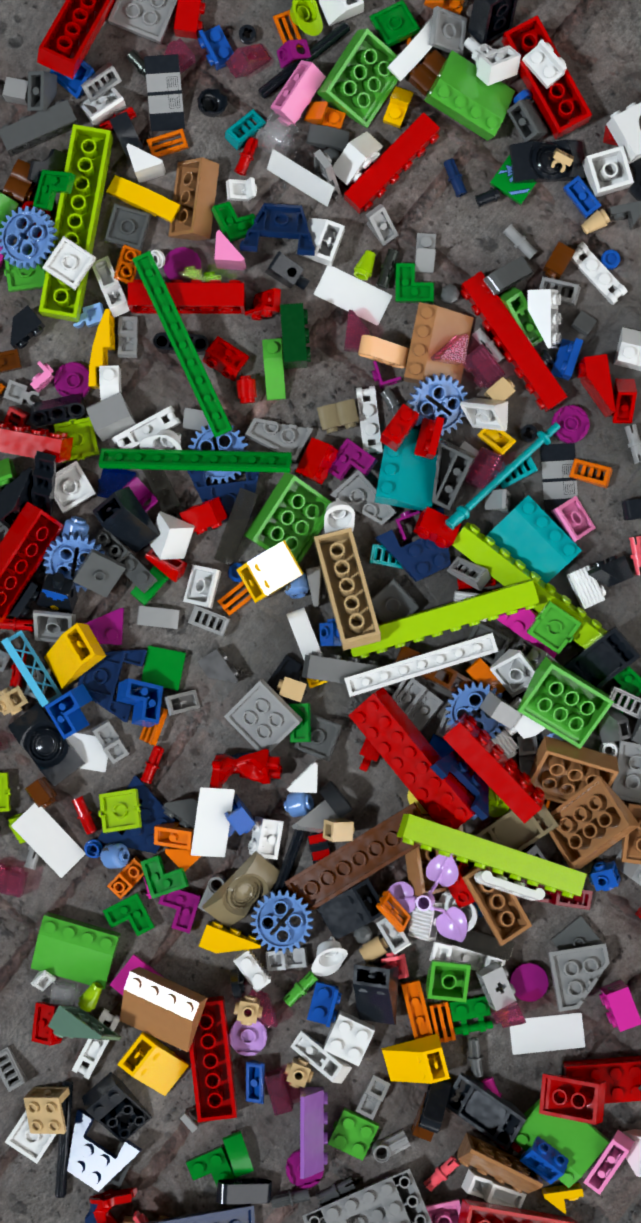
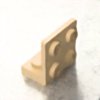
M33 1087L24 1097L31 1134L66 1133L61 1103L70 1095L69 1087Z

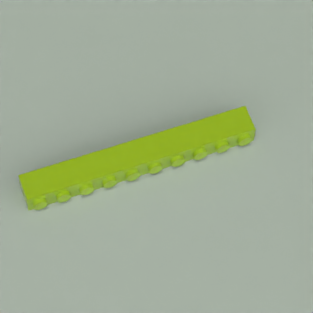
M467 522L456 536L452 546L475 564L487 568L490 575L503 586H509L533 578L540 602L533 609L540 613L550 600L579 620L582 624L574 633L573 640L584 649L607 632L602 628L599 621L589 618L581 607H575L567 596H561L557 593L553 585L550 583L546 584L536 572H531L525 568L526 565L521 560H515L511 557L510 552L503 547L497 546L493 538L484 536L476 525H470Z
M533 578L378 624L381 641L350 649L353 658L358 656L359 659L370 656L369 653L371 652L383 653L388 651V647L394 645L395 648H400L411 640L414 643L425 640L424 637L428 635L437 637L443 635L445 630L450 629L451 632L462 629V625L469 624V626H475L480 624V620L486 618L488 621L498 619L499 615L503 613L507 615L515 614L518 612L517 609L525 607V610L537 607L536 604L540 602Z
M403 814L397 837L403 839V843L409 845L417 843L421 845V849L427 851L435 849L439 851V855L445 857L453 855L457 857L456 860L459 862L468 863V861L474 862V866L477 868L485 869L489 867L492 868L491 872L503 875V873L510 874L509 878L521 881L522 878L527 880L528 885L538 887L540 884L545 886L544 890L556 893V890L562 892V896L573 899V896L581 897L587 876L586 873L412 814Z

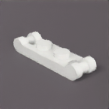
M581 242L577 245L578 248L575 250L571 261L608 302L614 305L620 296H624L628 292L627 289L597 259L588 246ZM582 254L586 257L583 261L579 258ZM612 286L615 289L613 293L608 290Z
M369 386L367 389H362V387L356 388L363 450L367 453L377 452V454H383L382 442H380L381 434L375 386ZM370 396V401L363 402V397ZM375 440L376 445H368V441Z
M169 406L114 436L112 440L118 445L119 449H134L140 446L143 438L156 435L163 429L174 428L181 421L179 417L176 418L174 408ZM167 416L169 422L164 424L162 418ZM128 437L131 443L126 445L124 439Z
M487 870L477 872L474 875L475 881L479 884L530 901L542 900L545 897V891L542 888L530 889L525 887V884L522 882L514 881L512 883L508 881V878L499 875L494 877Z
M104 1008L98 1020L101 1023H104L105 1020L112 1023L109 1028L115 1031L120 1021V1016H114L109 1013V1010ZM88 1039L71 1071L79 1072L84 1075V1078L89 1080L109 1040ZM83 1061L90 1064L88 1068L81 1065Z

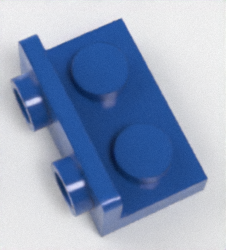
M220 25L206 32H203L202 29L198 31L200 37L197 39L201 49H206L208 53L206 58L210 66L214 65L216 71L237 61Z
M578 338L574 341L561 340L551 370L553 376L569 380L572 377L583 340Z
M316 981L307 1020L325 1024L326 1027H330V1024L335 1022L337 1012L334 1011L335 1004L340 1003L342 995L339 992V986Z
M540 1137L535 1138L532 1147L524 1152L519 1160L549 1184L554 1183L564 1175L569 1162L568 1158Z

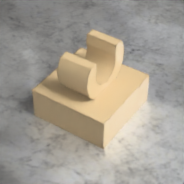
M556 148L551 167L554 168L556 163H561L562 168L560 172L563 173L566 165L571 166L574 156Z

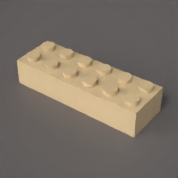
M352 528L315 536V547L343 651L380 642L381 634Z

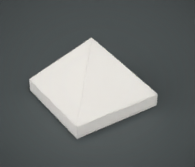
M43 970L37 973L31 985L43 992L57 978Z

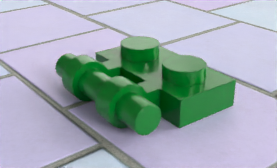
M485 995L467 998L466 1002L449 1001L452 1021L461 1022V1026L454 1027L455 1035L463 1034L464 1036L469 1035V1032L475 1031L486 1032V1029L493 1028L492 1020L484 1022L483 1016L491 1015L490 1006ZM478 1018V1023L467 1025V1019Z

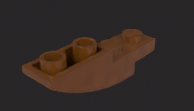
M403 646L394 663L422 654ZM450 667L421 675L422 678L430 680L457 694L459 693L458 686L465 689L464 683H467L469 687L472 683V680Z

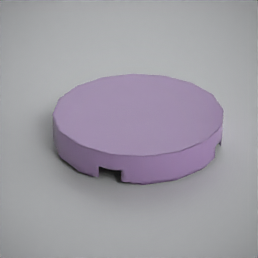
M257 1019L256 1024L252 1023L251 1026L243 1025L240 1023L241 1021L236 1020L231 1026L229 1033L231 1046L240 1055H256L266 1045L268 1037L266 1027L259 1019Z

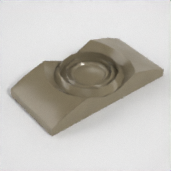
M543 804L542 809L525 824L510 810L488 824L474 836L522 851L559 825Z
M255 851L212 895L202 908L223 925L229 927L246 917L252 904L258 898L270 892L277 881L280 870Z

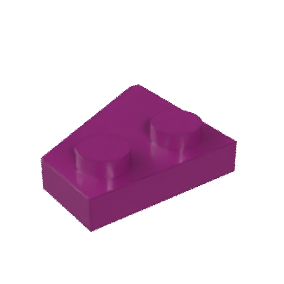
M119 608L85 623L89 625L99 644L122 645L124 608Z

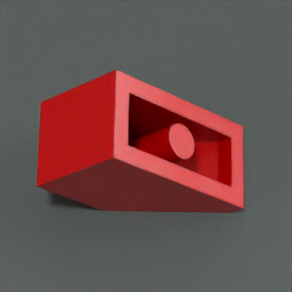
M615 378L613 396L616 411L612 414V422L632 424L637 397L635 379Z

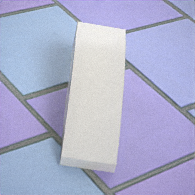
M106 256L95 261L92 268L113 317L115 318L129 312L127 298L119 280L114 279L115 270L109 257Z
M468 1169L461 1186L467 1194L483 1198L488 1203L520 1209L527 1195L524 1192L519 1193L513 1190L512 1186L506 1183L501 1184L495 1181L494 1178L482 1175L471 1169Z

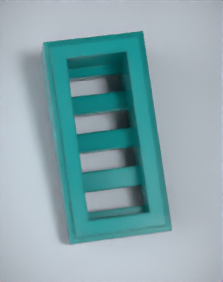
M252 109L226 130L225 139L238 150L247 142L249 137H253L266 124V121ZM252 118L257 125H254L249 119ZM245 123L251 128L250 130L244 125Z
M531 456L525 460L530 470L527 471L522 463L519 467L523 474L520 475L516 468L513 471L516 478L513 479L510 474L508 476L509 482L506 483L504 479L500 483L502 489L538 471ZM508 465L495 471V476H498Z
M372 545L370 564L403 569L396 559L395 563H391L392 555L388 554L387 562L384 561L387 549L383 545ZM378 550H381L380 560H376Z

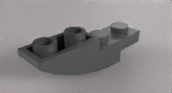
M104 527L91 539H96L95 545L101 544L100 550L105 551L106 556L126 565L123 573L144 594L158 581Z

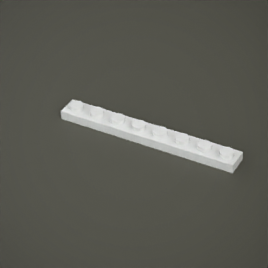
M493 633L356 674L344 678L349 697H353L496 653L498 648Z

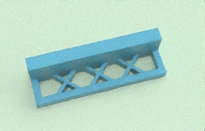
M22 630L1 641L42 708L62 696ZM21 636L24 641L23 650L15 649L11 641ZM24 653L33 655L35 658L33 666L23 663ZM36 662L38 663L40 668L35 667ZM34 669L43 671L45 674L43 683L34 680ZM46 678L48 679V681L50 682V684H46V683H45V682H46ZM44 686L53 687L57 694L47 700L43 694Z

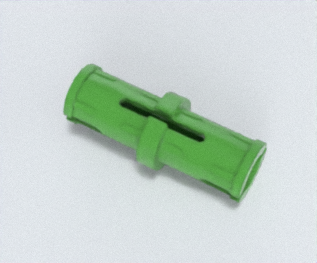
M309 971L302 980L294 984L292 990L283 997V1000L292 1007L302 995L305 996L307 994V990L319 979L312 971Z

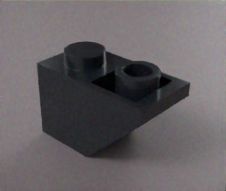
M28 305L13 317L10 344L14 349L24 348L29 343L28 340L33 336H39L45 327Z
M615 555L605 559L606 564L604 560L593 564V569L587 571L588 575L607 587L634 577L625 556L617 559Z

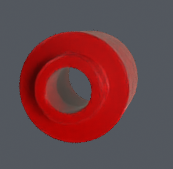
M250 375L240 376V380L236 381L240 404L255 403V398H257L255 379H251Z

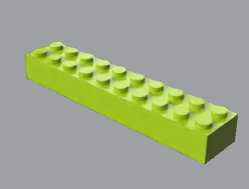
M73 124L64 172H69L76 176L71 194L60 193L54 225L57 232L53 234L58 237L57 240L53 241L56 245L65 236L90 254L93 253L114 139L110 130ZM89 271L76 290L46 272L39 313L44 317L79 322Z

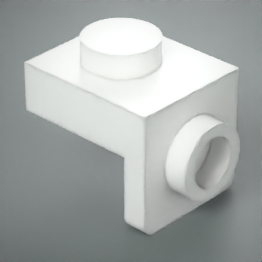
M250 177L247 180L228 179L226 181L227 200L249 201L254 198L257 193L254 177Z

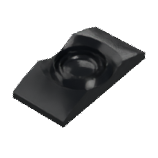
M530 141L509 146L513 184L572 181L578 175L582 180L587 179L582 165L584 160L582 141ZM556 148L574 156L571 166L566 165L563 173L560 172L562 168L561 163H556L554 168L551 167Z
M615 626L601 635L582 652L575 655L563 667L595 687L600 688L640 658L641 655Z
M39 703L8 725L18 743L30 755L38 769L54 787L85 764L70 742L62 738L54 722Z
M462 1072L450 1090L446 1107L508 1151L527 1117L510 1101L491 1092L483 1082Z

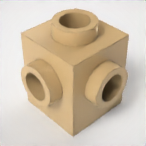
M19 686L13 689L7 687L0 691V712L3 715L11 713L13 716L22 711L21 706L28 703Z
M245 995V997L240 999V1003L236 1002L234 1014H237V1021H241V1024L251 1026L252 1023L256 1024L257 1018L261 1019L263 1007L259 1006L260 999H256L255 996ZM250 1009L252 1014L244 1013V1011Z
M294 1057L292 1062L287 1064L284 1072L287 1075L286 1081L295 1088H300V1086L305 1088L306 1082H311L314 1073L311 1071V1064L303 1058L297 1059ZM297 1072L302 1073V1077L295 1074Z

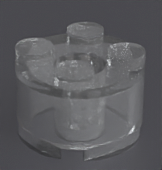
M272 112L267 118L265 127L257 132L258 147L270 155L272 149L285 156L294 144L295 139L292 137L294 133L298 134V126L283 116Z

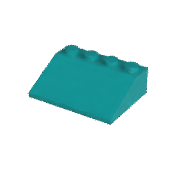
M412 428L396 452L384 444L374 503L423 511L427 506L432 508L438 447L433 459L414 455L419 430Z
M529 495L486 535L493 538L497 546L507 549L511 554L510 556L515 560H521L529 571L536 572L546 584L582 551Z

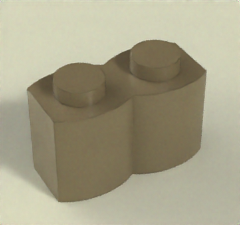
M354 399L317 408L322 431H327V434L338 432L340 427L351 429L357 427L356 424L360 423Z

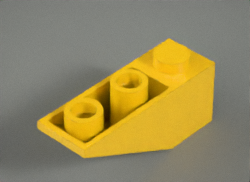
M212 921V923H207L198 947L214 953L257 949L261 947L262 942L256 940V936L248 935L247 937L241 935V931L235 928L228 930L223 928V924Z

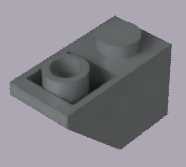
M192 798L167 802L162 806V809L165 810L163 813L171 819L174 817L180 821L179 825L183 828L194 829L198 806L196 800Z

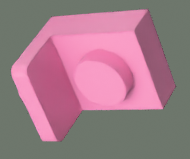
M40 361L37 364L44 372L35 375L32 379L33 382L30 383L38 393L54 380V376L51 374L54 370L47 363L43 365Z

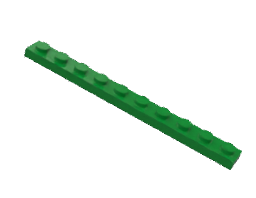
M151 251L133 258L135 267L214 437L233 430Z
M101 448L98 464L100 468L291 473L292 453Z

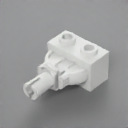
M474 37L465 40L464 46L472 52V59L476 62V76L487 86L518 74L521 54L510 45L494 49L486 43L480 44Z

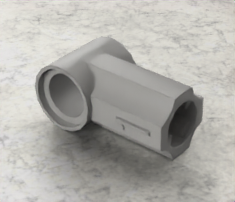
M214 874L208 881V885L198 905V908L206 912L202 906L219 889L213 886L212 881L220 880L222 885L226 882V878L222 874Z
M402 1129L384 1140H378L373 1143L372 1153L376 1161L384 1163L391 1156L411 1145ZM381 1147L386 1149L383 1155L376 1154L377 1149Z

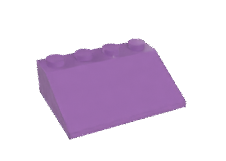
M300 1087V1179H305L324 1171V1165L328 1164V1154L324 1152V1144H328V1134L324 1132V1124H328V1114L324 1112V1104H328V1094L324 1092L323 1087Z

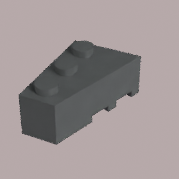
M443 439L439 441L432 503L447 510L453 507L474 462L475 454Z

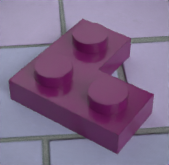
M347 438L339 448L336 459L328 472L342 481L350 468L354 466L367 476L378 460Z
M180 889L160 896L158 904L177 909L171 928L190 934L201 895Z

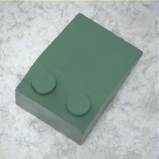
M59 1005L48 1027L54 1030L53 1034L60 1038L119 1041L121 1039L120 1035L88 1012L76 1006Z

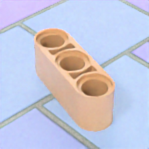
M362 335L358 355L392 367L405 368L409 349L371 335Z

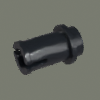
M491 187L489 191L475 195L478 207H481L492 201L497 202V199H500L497 188L493 189Z

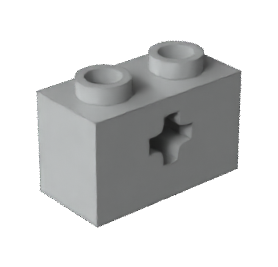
M494 962L475 972L488 1004L492 1009L498 1011L516 1001L514 996L516 993L515 988L508 982L507 977L509 974L504 966Z

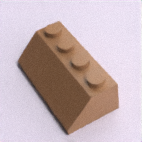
M203 157L178 162L173 201L180 204L181 208L174 221L170 223L168 237L195 241L210 239L213 220L211 209L215 204L219 176L218 163Z
M473 866L462 878L499 945L503 946L532 927V924L515 895L479 884L475 881L474 875L477 872L486 870L491 872L492 868L486 867L481 869ZM491 872L494 877H496L497 875H499V874H495V873Z

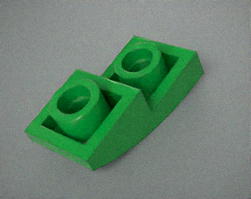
M156 566L149 572L158 581L145 594L137 586L130 593L144 606L170 579Z
M241 1131L223 1137L222 1139L235 1177L237 1178L254 1171Z

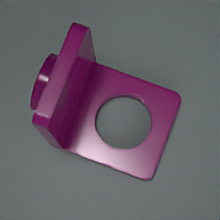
M306 39L288 40L277 50L281 69H284L294 59H309L311 57ZM296 45L303 46L304 54L297 52Z
M376 360L373 361L374 370L371 372L374 382L378 381L380 389L401 382V376L383 382Z
M134 477L123 487H130L145 512L158 502V499L138 477ZM148 499H151L147 506H143Z
M411 510L400 514L401 518L395 520L403 541L406 540V536L400 522L420 515V510L413 513Z

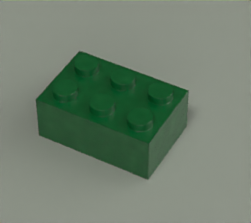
M303 303L281 304L284 368H307V362H311L310 347H306V343H310L309 328H305V324H308V311L303 309Z

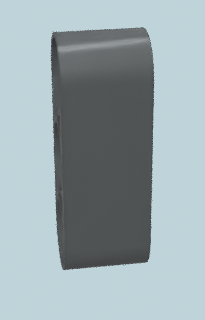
M521 256L492 272L483 281L492 294L496 296L523 281L534 271L525 258Z

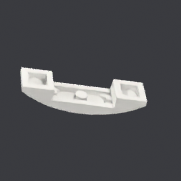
M432 17L387 67L399 81L433 47L429 45Z
M434 941L429 959L430 961L437 960L471 964V969L476 971L494 962L505 966L506 958L436 941Z

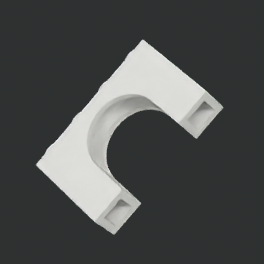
M641 102L630 104L623 112L620 110L616 111L610 116L611 119L606 124L618 146L624 147L629 164L641 158V129L639 126Z

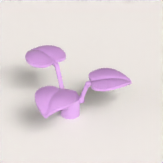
M437 855L428 863L426 876L429 880L435 881V883L428 892L423 893L419 897L414 896L413 887L404 881L394 883L387 890L408 913L415 910L416 906L421 911L430 909L431 911L442 912L443 914H440L436 919L438 932L448 939L459 942L464 941L468 929L465 913L456 906L450 907L447 912L443 908L433 906L435 898L432 893L438 883L443 887H449L458 879L459 870L452 855L450 857Z

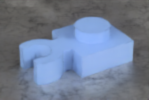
M99 302L83 307V313L80 314L79 322L73 324L75 328H82L85 323L88 327L99 325L104 314L103 304Z

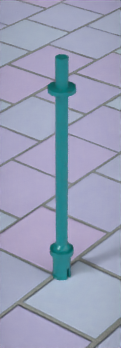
M555 422L545 432L538 431V439L465 506H458L456 508L457 511L445 520L446 525L454 530L464 519L467 520L470 517V511L543 443L545 445L551 443L549 438L561 428L560 425Z

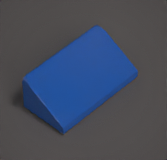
M579 175L563 187V191L585 219L602 206Z
M256 1060L246 1062L245 1101L263 1104L265 1064Z

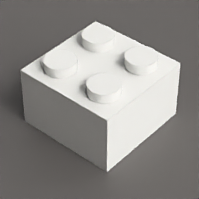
M623 146L586 156L582 161L590 191L595 197L627 189L634 183Z
M339 1010L323 1044V1050L359 1066L375 1032V1027Z

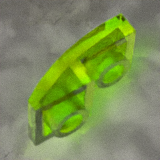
M195 266L184 267V271L178 272L179 276L190 281L201 280L202 283H210V280H221L222 282L221 275H215V271L205 272L202 275V269L196 270Z

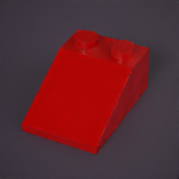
M607 354L584 357L578 364V367H576L577 378H580L581 384L605 418L610 417L616 410Z
M543 1073L539 1114L597 1125L603 1122L606 1081Z

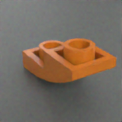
M124 244L119 255L114 279L126 284L133 282L137 269L132 259L141 255L142 252Z
M478 658L465 670L476 684L479 685L480 681H482L483 687H486L488 683L490 684V690L496 687V695L506 690L491 672L490 667L481 658Z
M137 856L107 885L120 900L144 876L140 863L141 860Z

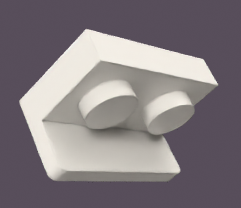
M541 39L538 45L523 57L522 61L544 87L548 89L565 74L567 67L565 61L561 57H557L553 52L552 46Z
M255 816L252 838L248 844L249 854L252 855L257 851L264 858L277 860L284 821Z

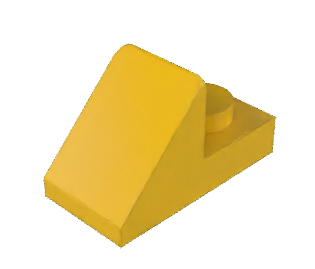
M396 86L390 96V102L383 122L401 128L414 93Z
M482 429L477 434L482 441L494 450L497 456L503 455L516 442L513 437L504 431Z
M574 1183L570 1188L565 1185L541 1188L544 1198L564 1214H566L564 1199L574 1201L578 1200L579 1197H584L580 1183Z

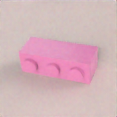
M301 60L270 108L283 121L295 124L300 119L306 106L310 104L316 91L321 87L326 76L312 62Z
M617 1130L583 1183L600 1195L630 1152L635 1141Z

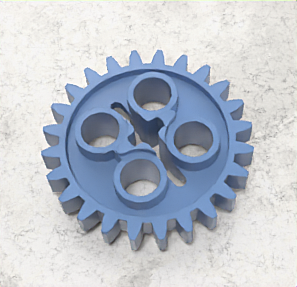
M26 206L25 210L18 207V213L12 210V217L6 215L8 221H1L4 228H0L2 233L0 235V240L2 241L0 242V248H3L0 254L5 255L4 259L8 262L10 261L9 264L16 265L19 269L23 267L29 270L30 266L36 269V263L43 266L42 260H48V253L52 254L53 252L51 247L57 246L53 243L54 240L58 239V237L53 235L57 232V229L52 227L55 222L50 220L51 217L45 214L43 210H39L34 206L32 209ZM27 221L25 228H22L23 223ZM42 230V234H41V236L38 238L37 235H38L39 231ZM17 238L16 244L13 245V241ZM32 247V252L28 255V250Z
M442 373L438 378L436 374H433L432 379L426 376L425 383L419 380L420 387L414 386L416 393H410L413 400H408L407 402L412 405L411 409L419 413L418 421L415 424L419 430L423 418L435 420L440 414L445 418L441 436L444 435V430L450 434L451 427L457 430V422L463 424L460 418L466 417V415L463 413L460 403L461 401L468 400L464 398L468 393L461 391L464 386L462 384L458 385L459 381L457 379L452 380L450 375L445 377ZM440 388V393L434 396V390ZM429 395L440 405L449 410L451 414H446L443 410H441L435 404L429 401L425 396ZM454 399V404L448 407L449 400ZM428 403V409L426 411H422L423 405Z
M209 424L208 429L202 426V433L196 431L197 439L191 438L194 445H188V447L193 450L203 451L202 443L208 441L212 445L210 451H216L212 440L214 435ZM231 430L216 437L219 450L250 452L244 450L248 443H242L245 436H238L240 430L235 433ZM224 435L230 439V444L227 447L220 444V438ZM205 471L206 479L209 477L211 483L217 479L218 484L222 482V479L228 483V477L235 480V473L242 474L239 471Z
M72 531L70 537H68L64 533L62 538L57 536L56 542L51 541L50 547L47 546V553L44 555L46 561L43 566L47 567L45 573H51L52 575L61 573L64 575V578L73 580L71 572L76 547L79 548L75 574L86 558L82 555L83 553L89 554L91 549H94L105 555V551H99L101 544L95 546L96 539L89 541V535L82 538L81 532H79L78 536H75ZM68 549L71 551V553L67 554L63 552V550ZM60 567H66L68 571H63ZM75 583L77 592H79L80 587L87 591V588Z
M472 681V687L464 683L465 689L458 686L459 693L452 692L454 699L448 698L451 706H446L445 708L450 711V713L445 714V717L451 718L447 725H452L460 718L457 714L459 710H466L469 715L473 716V709L478 710L488 693L491 691L495 694L497 688L495 687L490 690L489 683L486 687H483L482 681H480L479 686H476L475 682ZM472 695H478L481 700L475 704L469 698ZM480 709V716L475 715L474 717L476 722L483 724L484 727L481 730L487 731L494 739L496 738L495 731L498 733L502 732L499 726L505 727V725L487 715L482 709Z
M279 889L278 895L271 891V897L265 894V902L259 899L258 904L260 907L254 906L253 908L257 913L251 914V917L256 919L250 923V925L256 926L252 933L259 934L256 940H263L261 946L266 943L268 944V951L275 947V953L278 952L279 948L282 949L283 954H285L286 948L293 952L294 945L299 949L301 947L300 941L306 943L304 936L310 937L311 935L307 929H313V925L308 924L314 920L313 917H308L312 910H306L309 903H301L303 897L296 899V892L290 896L289 890L283 894L282 890ZM276 904H285L286 911L279 912L276 909ZM291 908H294V911L286 919L285 924H282L271 935L270 932L279 922L278 918L282 919ZM298 916L301 919V923L299 925L292 924L291 917ZM264 918H271L273 926H265ZM281 930L286 931L288 938L285 940L280 939L278 932Z

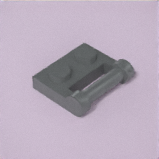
M480 623L473 627L466 641L493 633L498 652H496L494 658L488 655L480 657L491 667L503 655L511 639Z

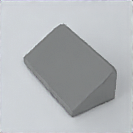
M184 409V429L202 431V426L208 429V422L202 410Z

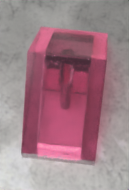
M467 333L453 337L431 357L432 361L453 365L466 364L469 338Z

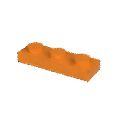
M420 979L402 983L401 987L414 1039L433 1035Z

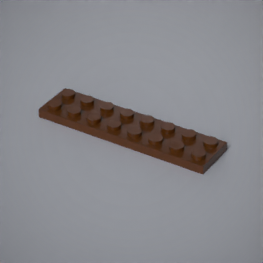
M415 802L285 881L291 894L293 895L296 892V899L303 897L301 903H309L306 910L313 911L420 846L417 843H414V845L403 843V839L397 837L403 814H412L425 819Z

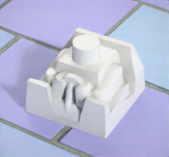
M516 697L510 705L518 709L521 699ZM523 714L512 729L504 727L511 736L518 732L523 739L536 736L546 729Z

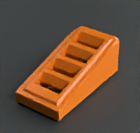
M575 458L569 477L608 488L612 468ZM579 465H582L583 467L580 475H578L577 471ZM587 467L590 468L588 477L584 476ZM594 470H598L596 478H592ZM602 472L605 473L603 481L600 480Z

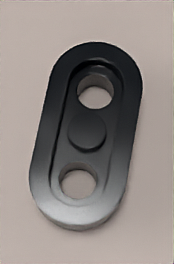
M238 968L230 970L232 993L234 999H239L245 993V979Z

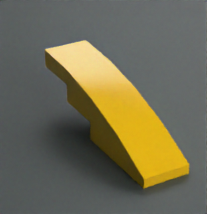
M116 175L106 191L123 202L170 223L174 221L181 208L180 204Z
M105 309L92 346L88 386L93 389H100L99 366H108V350H115V318L110 309Z

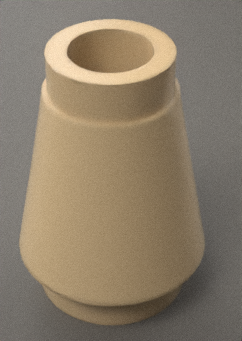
M603 208L596 210L581 225V228L587 235L606 227L607 223L610 222V218Z

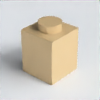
M502 377L484 395L487 399L506 401L516 391L514 389L515 385L510 379Z
M285 677L284 680L280 679L277 690L280 691V696L301 702L307 684Z
M345 818L324 819L323 839L331 842L353 841V834L355 832L353 821Z

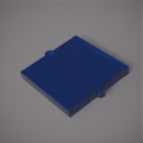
M103 468L101 478L98 479L99 487L96 496L108 498L114 492L123 489L127 483L136 477V472Z

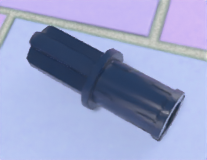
M454 159L446 160L444 167L449 177L448 182H451L456 197L467 194L468 192L461 178L463 175L459 173Z

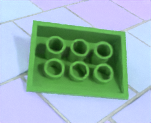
M369 29L357 30L322 83L317 94L331 106L346 113L348 117L367 128L398 82V79L387 68L397 55Z
M451 50L424 101L488 141L495 137L500 128L515 90L501 81L487 86L476 76V65Z
M284 473L244 536L266 551L285 540L299 565L314 542V537L318 536L323 528L325 511L331 501L295 475Z
M546 656L536 669L517 711L581 749L614 701L607 693Z
M47 912L43 916L31 968L38 971L46 970L52 975L87 985L98 982L105 990L121 933Z
M539 1099L524 1113L527 1120L514 1142L527 1151L532 1147L535 1138L540 1137L568 1158L569 1162L565 1173L558 1180L570 1188L584 1175L610 1143V1140L591 1124L539 1114Z

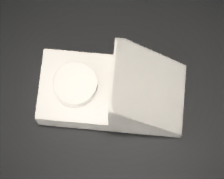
M386 918L376 923L394 955L411 945L404 931L398 932Z

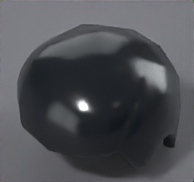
M207 88L197 98L199 110L208 117L214 118L221 115L228 105L227 96L222 95L219 89Z

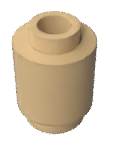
M376 936L363 944L359 951L366 962H373L388 953L387 948H389V945L384 937Z

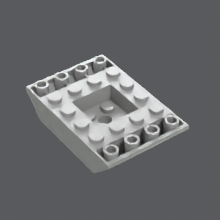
M410 1168L390 1175L302 1215L304 1223H432Z

